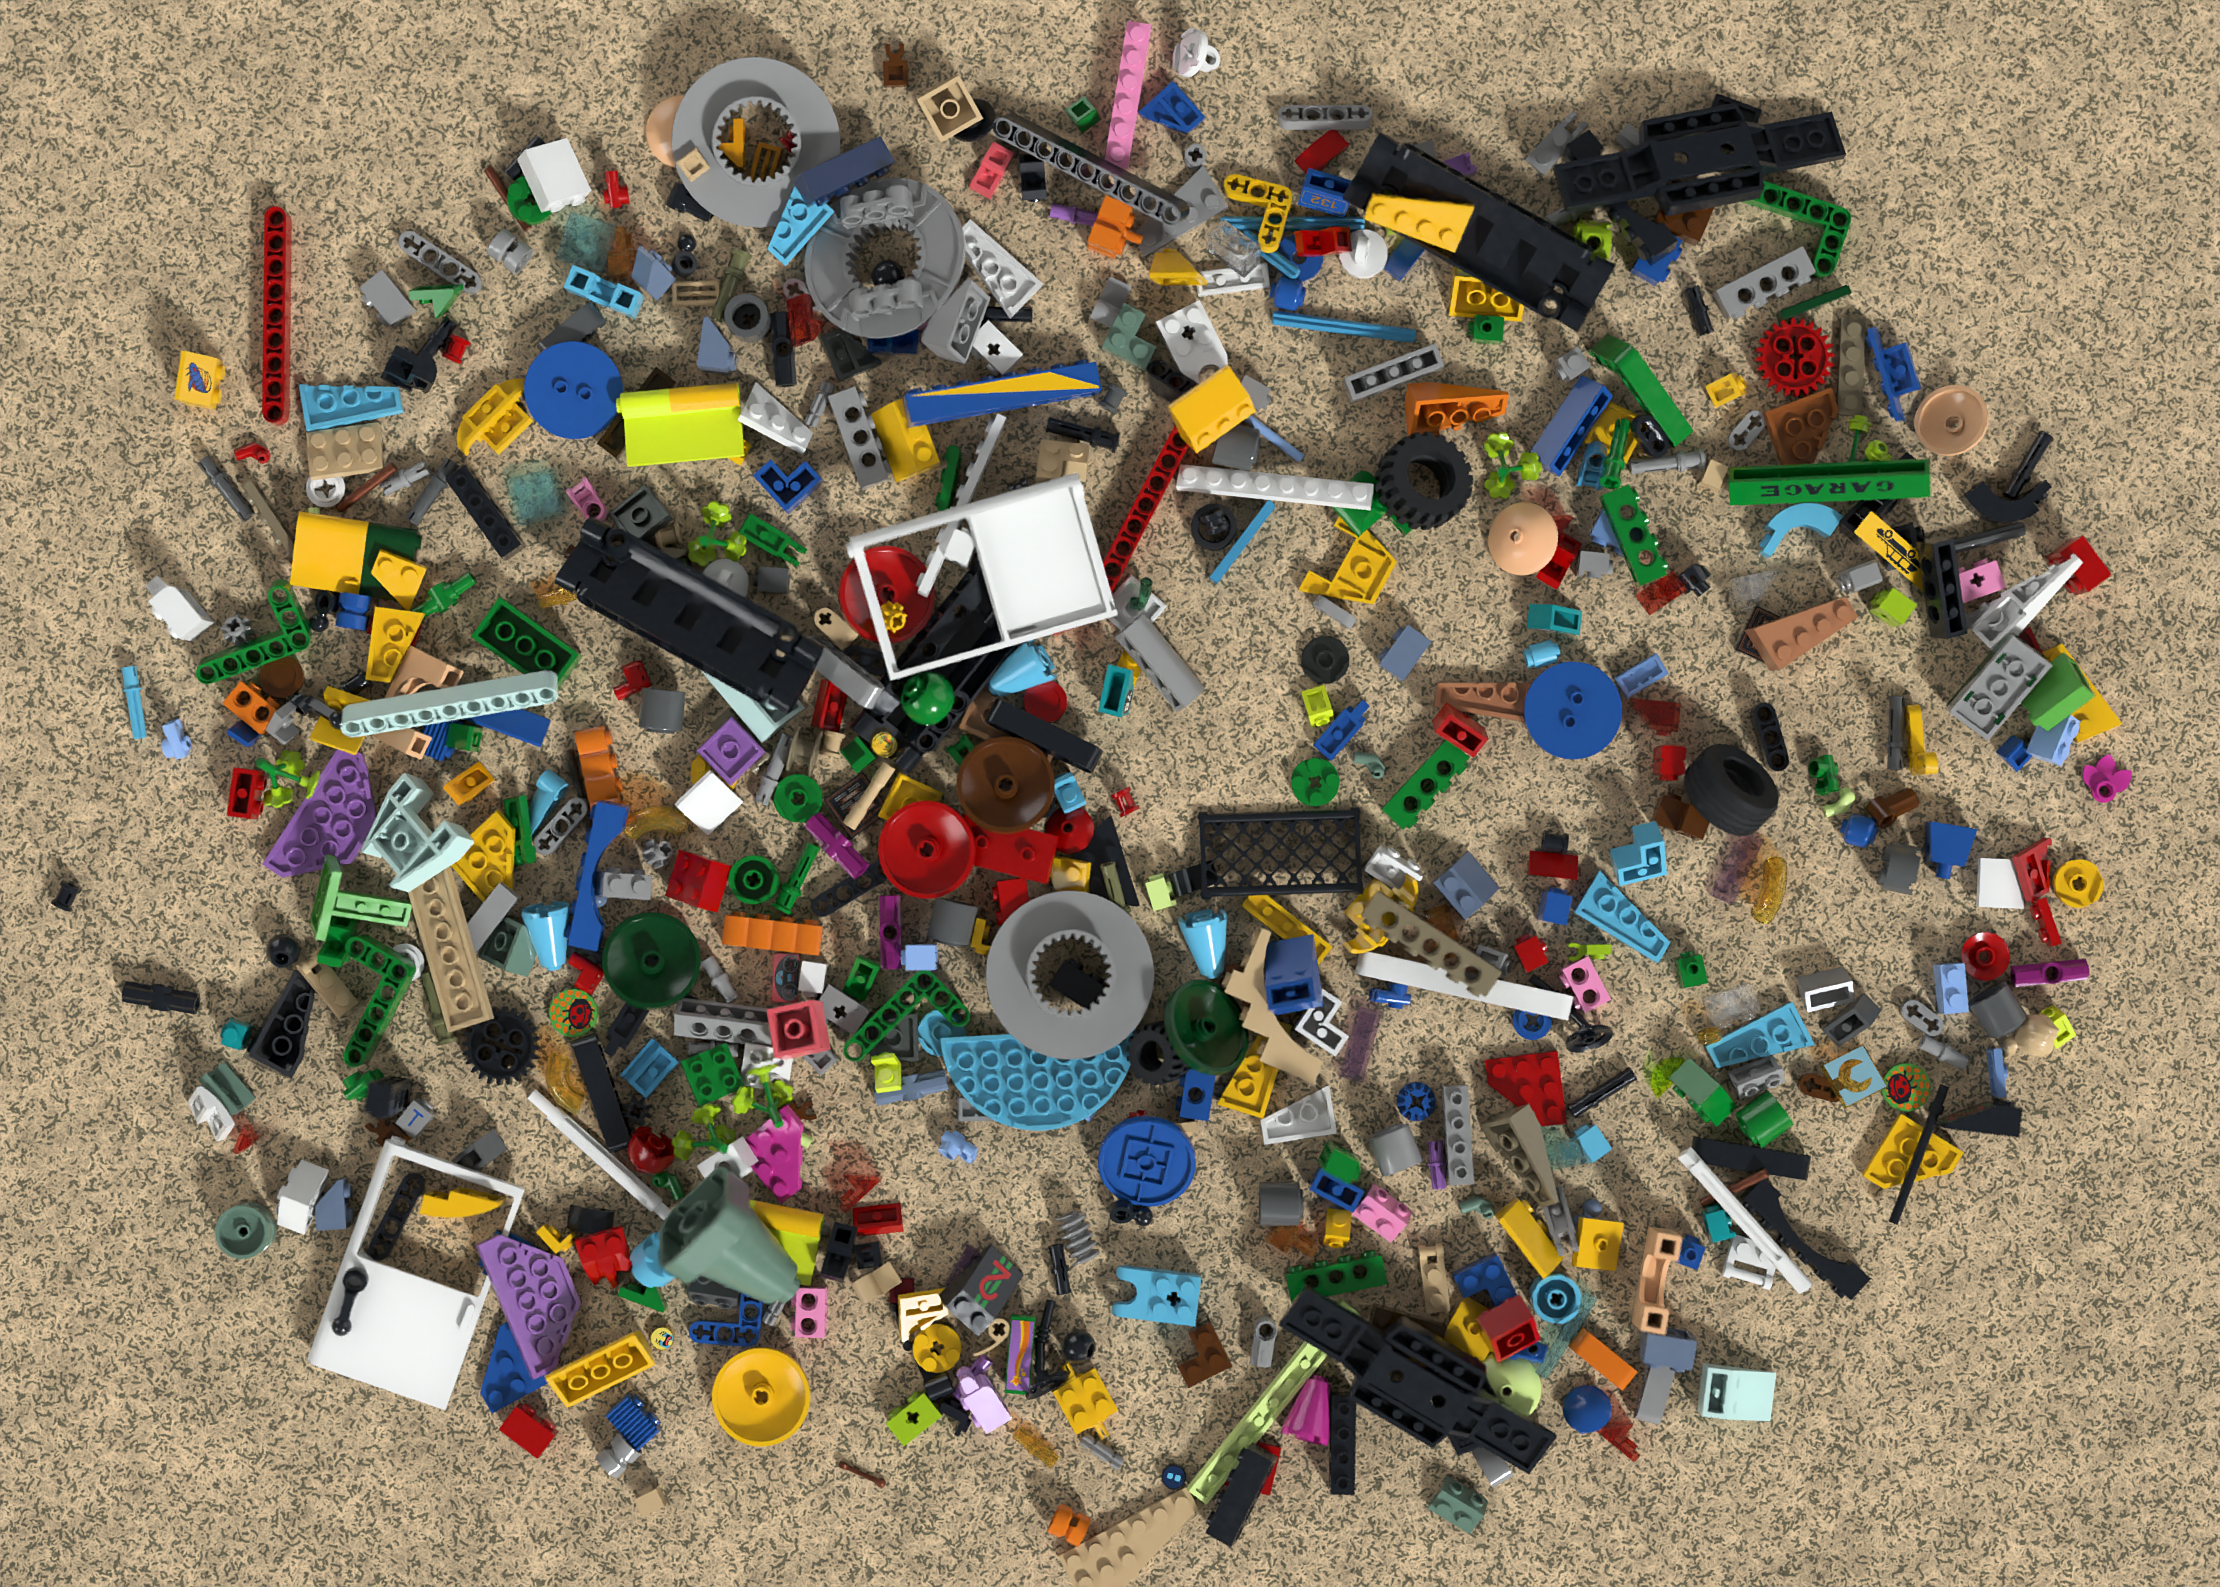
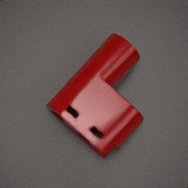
M635 660L622 666L628 681L614 687L613 691L618 701L642 691V688L652 686L642 661Z
M575 951L568 961L569 965L581 971L574 986L586 993L593 994L604 976L603 968Z

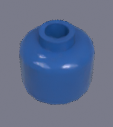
M1280 277L1277 284L1272 283L1269 297L1274 298L1273 303L1275 307L1295 311L1298 306H1303L1306 287H1303L1301 280Z
M1854 813L1850 816L1849 820H1843L1840 833L1844 834V842L1846 844L1866 848L1869 844L1873 845L1878 826L1875 825L1873 818Z

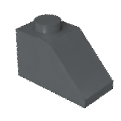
M1863 993L1855 999V1002H1850L1822 1028V1031L1840 1047L1870 1027L1881 1012V1009L1866 993Z
M493 1129L456 1156L452 1162L479 1171L508 1148L504 1144L502 1137Z

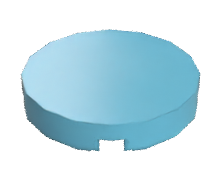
M933 1009L925 1014L919 1022L918 1041L925 1051L934 1056H943L940 1038L966 1036L965 1026L960 1028L953 1026L937 1009ZM953 1012L952 1019L958 1023L962 1022L961 1017Z

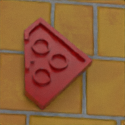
M1557 1050L1484 1060L1487 1084L1517 1107L1529 1104L1539 1124L1543 1127L1567 1124Z

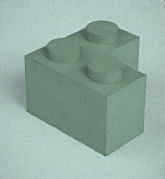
M1124 303L1102 345V351L1146 372L1147 366L1157 349L1156 346L1137 337L1146 314Z

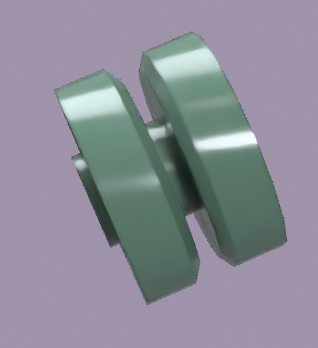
M244 1202L226 1210L219 1217L215 1227V1238L220 1249L228 1256L236 1259H248L267 1250L274 1242L277 1233V1224L272 1212L264 1205L256 1202Z

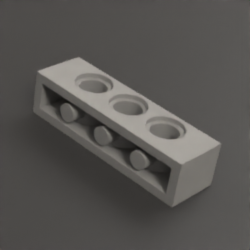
M1802 246L1717 289L1712 295L1724 318L1727 319L1732 316L1733 320H1736L1747 314L1745 309L1751 306L1757 309L1768 303L1767 298L1773 295L1779 298L1790 292L1788 287L1796 283L1798 287H1801L1812 281L1810 276L1816 273V270ZM1782 269L1790 270L1792 273L1791 280H1786L1782 277ZM1760 280H1767L1770 283L1769 291L1761 289ZM1742 290L1748 294L1749 299L1747 302H1743L1738 298V291Z
M1435 343L1344 377L1342 383L1350 404L1438 372L1443 369L1444 363Z
M852 387L828 396L861 489L865 490L890 481L888 475L892 471L888 460L883 461L880 452L884 451L880 438H874L871 429L876 427L871 414L866 415L863 406L867 405L863 391L858 392L856 387ZM851 409H857L860 413L855 421H850L846 417L847 412ZM859 432H865L868 435L867 441L863 444L855 442V436ZM867 455H874L876 457V462L871 467L863 465V459Z
M683 998L677 1002L674 1014V1035L740 1044L749 1042L772 1046L767 1015L768 1008Z
M1441 1085L1447 1183L1449 1185L1474 1184L1468 1085Z

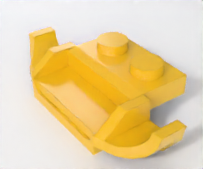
M510 379L498 385L495 384L461 417L463 420L458 428L456 441L458 448L466 456L470 453L469 449L476 440L479 442L484 440L500 455L533 422L519 406L521 403L519 397L524 394L525 379Z
M1406 873L1405 882L1399 890L1396 887L1391 890L1382 881L1374 877L1365 887L1363 895H1358L1343 913L1358 926L1355 931L1359 933L1352 941H1345L1342 944L1349 952L1355 954L1369 952L1379 946L1383 947L1389 940L1384 936V930L1378 926L1375 930L1363 923L1365 918L1361 916V913L1377 890L1411 912H1414L1413 907L1418 896V883L1414 877ZM1385 912L1381 920L1384 924L1390 925L1395 922L1396 916L1392 912Z

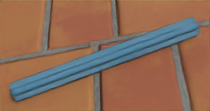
M1222 216L1220 218V229L1222 231H1245L1246 229L1260 231L1264 216ZM1270 216L1268 218L1272 224H1279L1282 221L1281 217ZM1288 217L1284 231H1319L1329 227H1349L1350 231L1364 230L1365 220L1364 217Z
M1274 311L1272 316V324L1408 343H1413L1416 339V330L1410 328Z

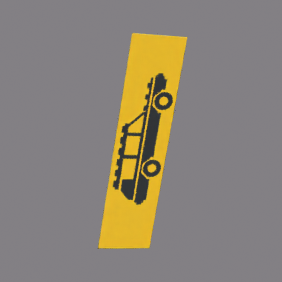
M1871 511L1854 533L1923 591L1918 551Z

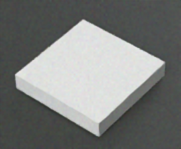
M1130 574L1112 595L1118 615L1107 619L1122 631L1141 613H1144L1153 623L1167 606Z

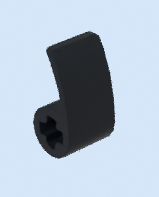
M1201 863L1168 874L1175 898L1192 893L1202 887ZM1212 864L1211 869L1216 873L1214 864ZM1206 871L1207 887L1215 884L1217 877L1210 871Z
M572 1204L569 1208L567 1229L593 1234L613 1228L615 1211L602 1208L590 1209Z
M933 1349V1350L930 1351V1352H936L937 1355L939 1356V1353H938L937 1349ZM916 1362L924 1379L925 1389L932 1402L955 1392L947 1371L942 1373L928 1372Z

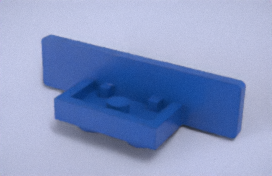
M1877 327L1867 328L1866 341L1869 348L1874 350L1875 358H1873V363L1876 371H1880L1883 381H1880V386L1883 394L1887 395L1890 404L1887 405L1889 415L1896 422L1903 421L1905 416L1898 396L1922 389L1908 342L1884 349Z

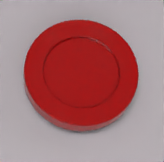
M1054 681L1028 688L1023 699L1024 709L1026 712L1048 723H1053L1059 720L1065 713L1067 707L1066 693Z

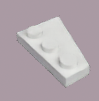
M755 382L738 421L803 455L813 432Z
M1329 1085L1260 1120L1264 1145L1337 1134Z

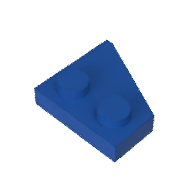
M1174 81L1138 112V115L1142 118L1186 135L1205 120L1202 112Z

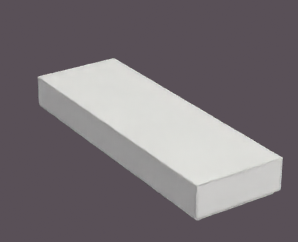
M1268 263L1199 271L1208 280V285H1197L1198 297L1270 288Z

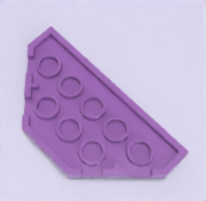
M338 749L319 776V781L312 797L304 799L262 865L284 878L322 870L326 854L336 856L339 866L353 863L362 849L377 817L364 754L358 751L356 755Z
M499 1234L476 1244V1248L531 1379H536L556 1369L563 1345L566 1344L571 1331L573 1318L581 1304L563 1258Z

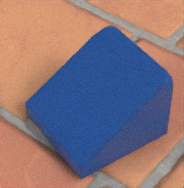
M243 720L237 722L227 731L230 737L245 747H253L261 735Z
M2011 735L1996 751L2016 772L2032 757V755L2026 752L2028 748L2026 744L2014 735Z

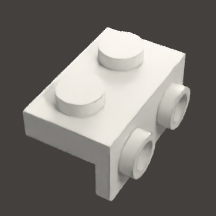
M1382 845L1378 847L1364 867L1365 872L1389 887H1396L1398 890L1405 882L1406 873L1418 881L1423 878L1420 870L1421 867L1411 859L1406 861L1400 857V853L1394 848H1385Z

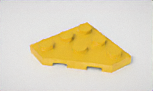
M498 810L470 835L475 842L460 860L450 865L483 903L500 882H503L513 890L515 827Z
M1899 1113L1861 1176L1883 1189L1903 1184L1924 1127ZM1932 1133L1914 1182L1952 1173L1964 1152Z

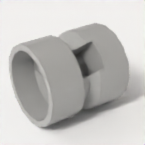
M503 229L490 243L487 254L497 262L503 261V266L513 274H517L528 263L534 250L523 241L517 242V237L513 233Z
M620 1432L610 1441L611 1446H605L595 1456L602 1468L614 1478H618L627 1469V1463L632 1464L642 1454V1450H635Z

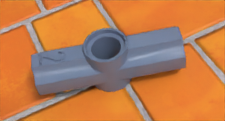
M939 1069L924 1074L914 1073L910 1076H901V1090L877 1093L875 1085H873V1090L878 1106L901 1100L906 1102L923 1098L927 1094L949 1090L945 1069Z

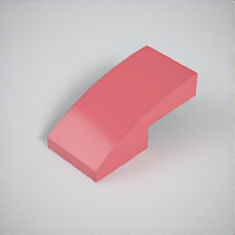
M993 141L982 160L980 168L971 181L969 189L991 199L1014 156V152Z

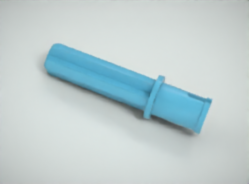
M137 666L122 667L125 688L122 692H126L133 738H145L147 734L140 697V690L143 689L139 686Z

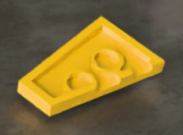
M375 607L366 680L392 683L425 613Z

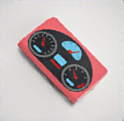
M774 953L772 1002H798L800 954Z

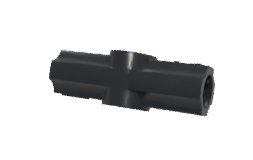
M780 311L770 313L776 387L797 386L792 312ZM781 344H788L790 346V351L786 355H780L777 352Z
M126 981L122 990V1002L148 1006L149 1009L169 1012L173 1010L197 1014L201 999L200 993L174 989L175 987L173 986L164 987L163 984L149 985Z

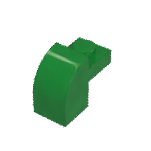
M334 915L331 917L326 941L317 954V963L341 968L344 962H349L351 957L345 951V944L348 939L357 935L358 919Z

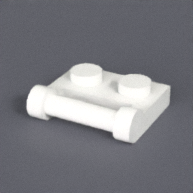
M1736 1234V1237L1731 1239L1722 1276L1726 1278L1735 1277L1761 1285L1763 1289L1770 1290L1776 1267L1750 1238ZM1737 1260L1766 1269L1765 1274L1762 1276L1733 1267L1734 1261Z

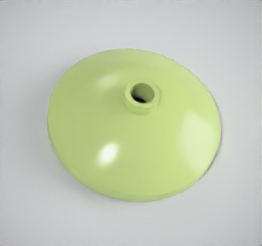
M1492 1354L1486 1356L1482 1363L1486 1365V1376L1497 1399L1529 1417L1537 1407L1541 1396V1382L1534 1366L1526 1359L1518 1358L1516 1361L1506 1358L1497 1363ZM1505 1387L1511 1389L1509 1395L1502 1394V1390Z

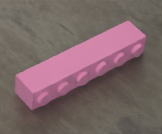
M1127 21L1105 160L1126 171L1129 169L1151 35V24Z

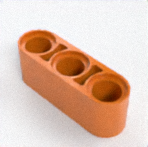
M1584 1327L1568 1345L1570 1349L1622 1391L1638 1373V1371L1627 1364L1626 1361Z

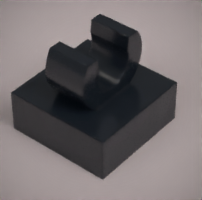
M879 1241L854 1245L858 1270L883 1265Z

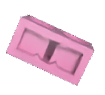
M1583 956L1578 961H1573L1559 969L1562 973L1559 979L1565 989L1569 987L1574 996L1572 1004L1576 1010L1581 1009L1583 1013H1587L1611 1000L1588 956ZM1575 968H1580L1583 971V977L1579 981H1574L1571 977V973ZM1588 989L1594 992V999L1590 1003H1586L1583 1000V993Z
M800 1285L796 1294L791 1298V1305L796 1306V1315L791 1316V1331H795V1337L825 1338L828 1286ZM806 1293L813 1294L816 1299L815 1304L807 1305L803 1301V1295ZM804 1318L813 1319L815 1327L813 1329L804 1328L802 1320Z

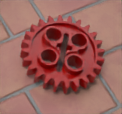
M1793 317L1789 320V325H1787L1785 320L1780 321V328L1774 323L1771 325L1772 332L1768 330L1763 332L1767 339L1760 338L1757 341L1762 347L1754 350L1760 354L1759 357L1754 359V362L1760 363L1761 366L1755 369V371H1763L1764 374L1761 376L1760 381L1768 379L1769 382L1766 388L1772 385L1776 386L1775 394L1782 389L1784 397H1787L1790 391H1792L1794 398H1796L1801 390L1802 394L1806 396L1809 393L1808 387L1813 392L1816 391V383L1819 385L1825 383L1822 376L1829 377L1831 375L1826 368L1834 366L1832 362L1828 361V359L1835 356L1834 353L1828 352V349L1833 344H1825L1824 341L1829 336L1824 335L1821 337L1819 335L1822 330L1821 327L1813 330V321L1805 326L1804 318L1796 324ZM1792 336L1795 337L1794 347H1793V343H1792V340H1791V337H1792ZM1802 339L1810 342L1811 348L1809 351L1802 349L1800 345ZM1778 340L1786 344L1785 352H1780L1776 348ZM1793 352L1795 356H1799V360L1795 362L1797 379L1793 378L1794 359L1789 358ZM1806 363L1812 367L1811 375L1803 373L1802 364ZM1778 365L1786 366L1788 370L1787 376H1781L1778 373Z

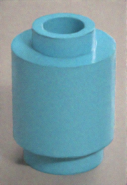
M1551 639L1529 645L1527 649L1523 650L1527 668L1534 667V669L1551 665L1557 663V658L1561 657L1558 644L1552 643Z

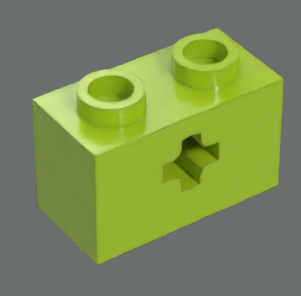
M1892 587L1886 590L1883 589L1881 592L1877 591L1869 602L1872 606L1868 611L1889 626L1896 627L1904 624L1917 604Z
M918 1390L906 1399L909 1403L902 1408L898 1405L887 1414L889 1419H887L886 1425L903 1446L907 1445L943 1415L939 1411L940 1407L937 1403L931 1401L926 1390L921 1393ZM909 1411L911 1413H918L917 1421L915 1419H908Z

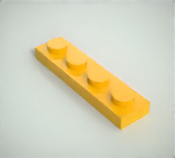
M1268 895L1248 896L1241 905L1284 940L1313 934L1318 965L1333 948V946Z

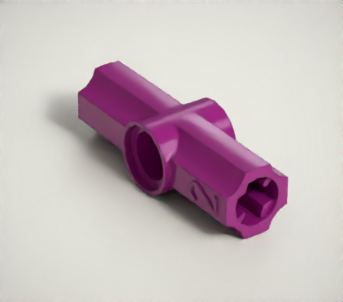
M819 812L807 821L804 827L819 841L821 848L835 862L837 861L853 879L861 876L867 870L869 864L852 847L851 841L839 829L836 830L824 815Z
M901 895L879 896L881 969H902ZM888 925H892L897 929V936L894 939H888L884 934V930Z
M2085 958L2011 966L2010 977L2013 987L2088 980L2089 965ZM2049 966L2054 970V975L2051 979H2047L2045 971Z

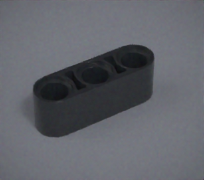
M1162 360L1152 361L1147 366L1149 388L1170 403H1173L1198 385L1197 382Z
M1769 703L1756 704L1750 710V719L1763 764L1768 771H1783L1789 764V756L1776 711ZM1760 707L1765 708L1768 712V716L1764 721L1760 720L1757 716V711ZM1766 731H1771L1774 734L1775 739L1772 744H1768L1764 740ZM1774 754L1779 755L1781 758V764L1777 768L1771 764V757Z

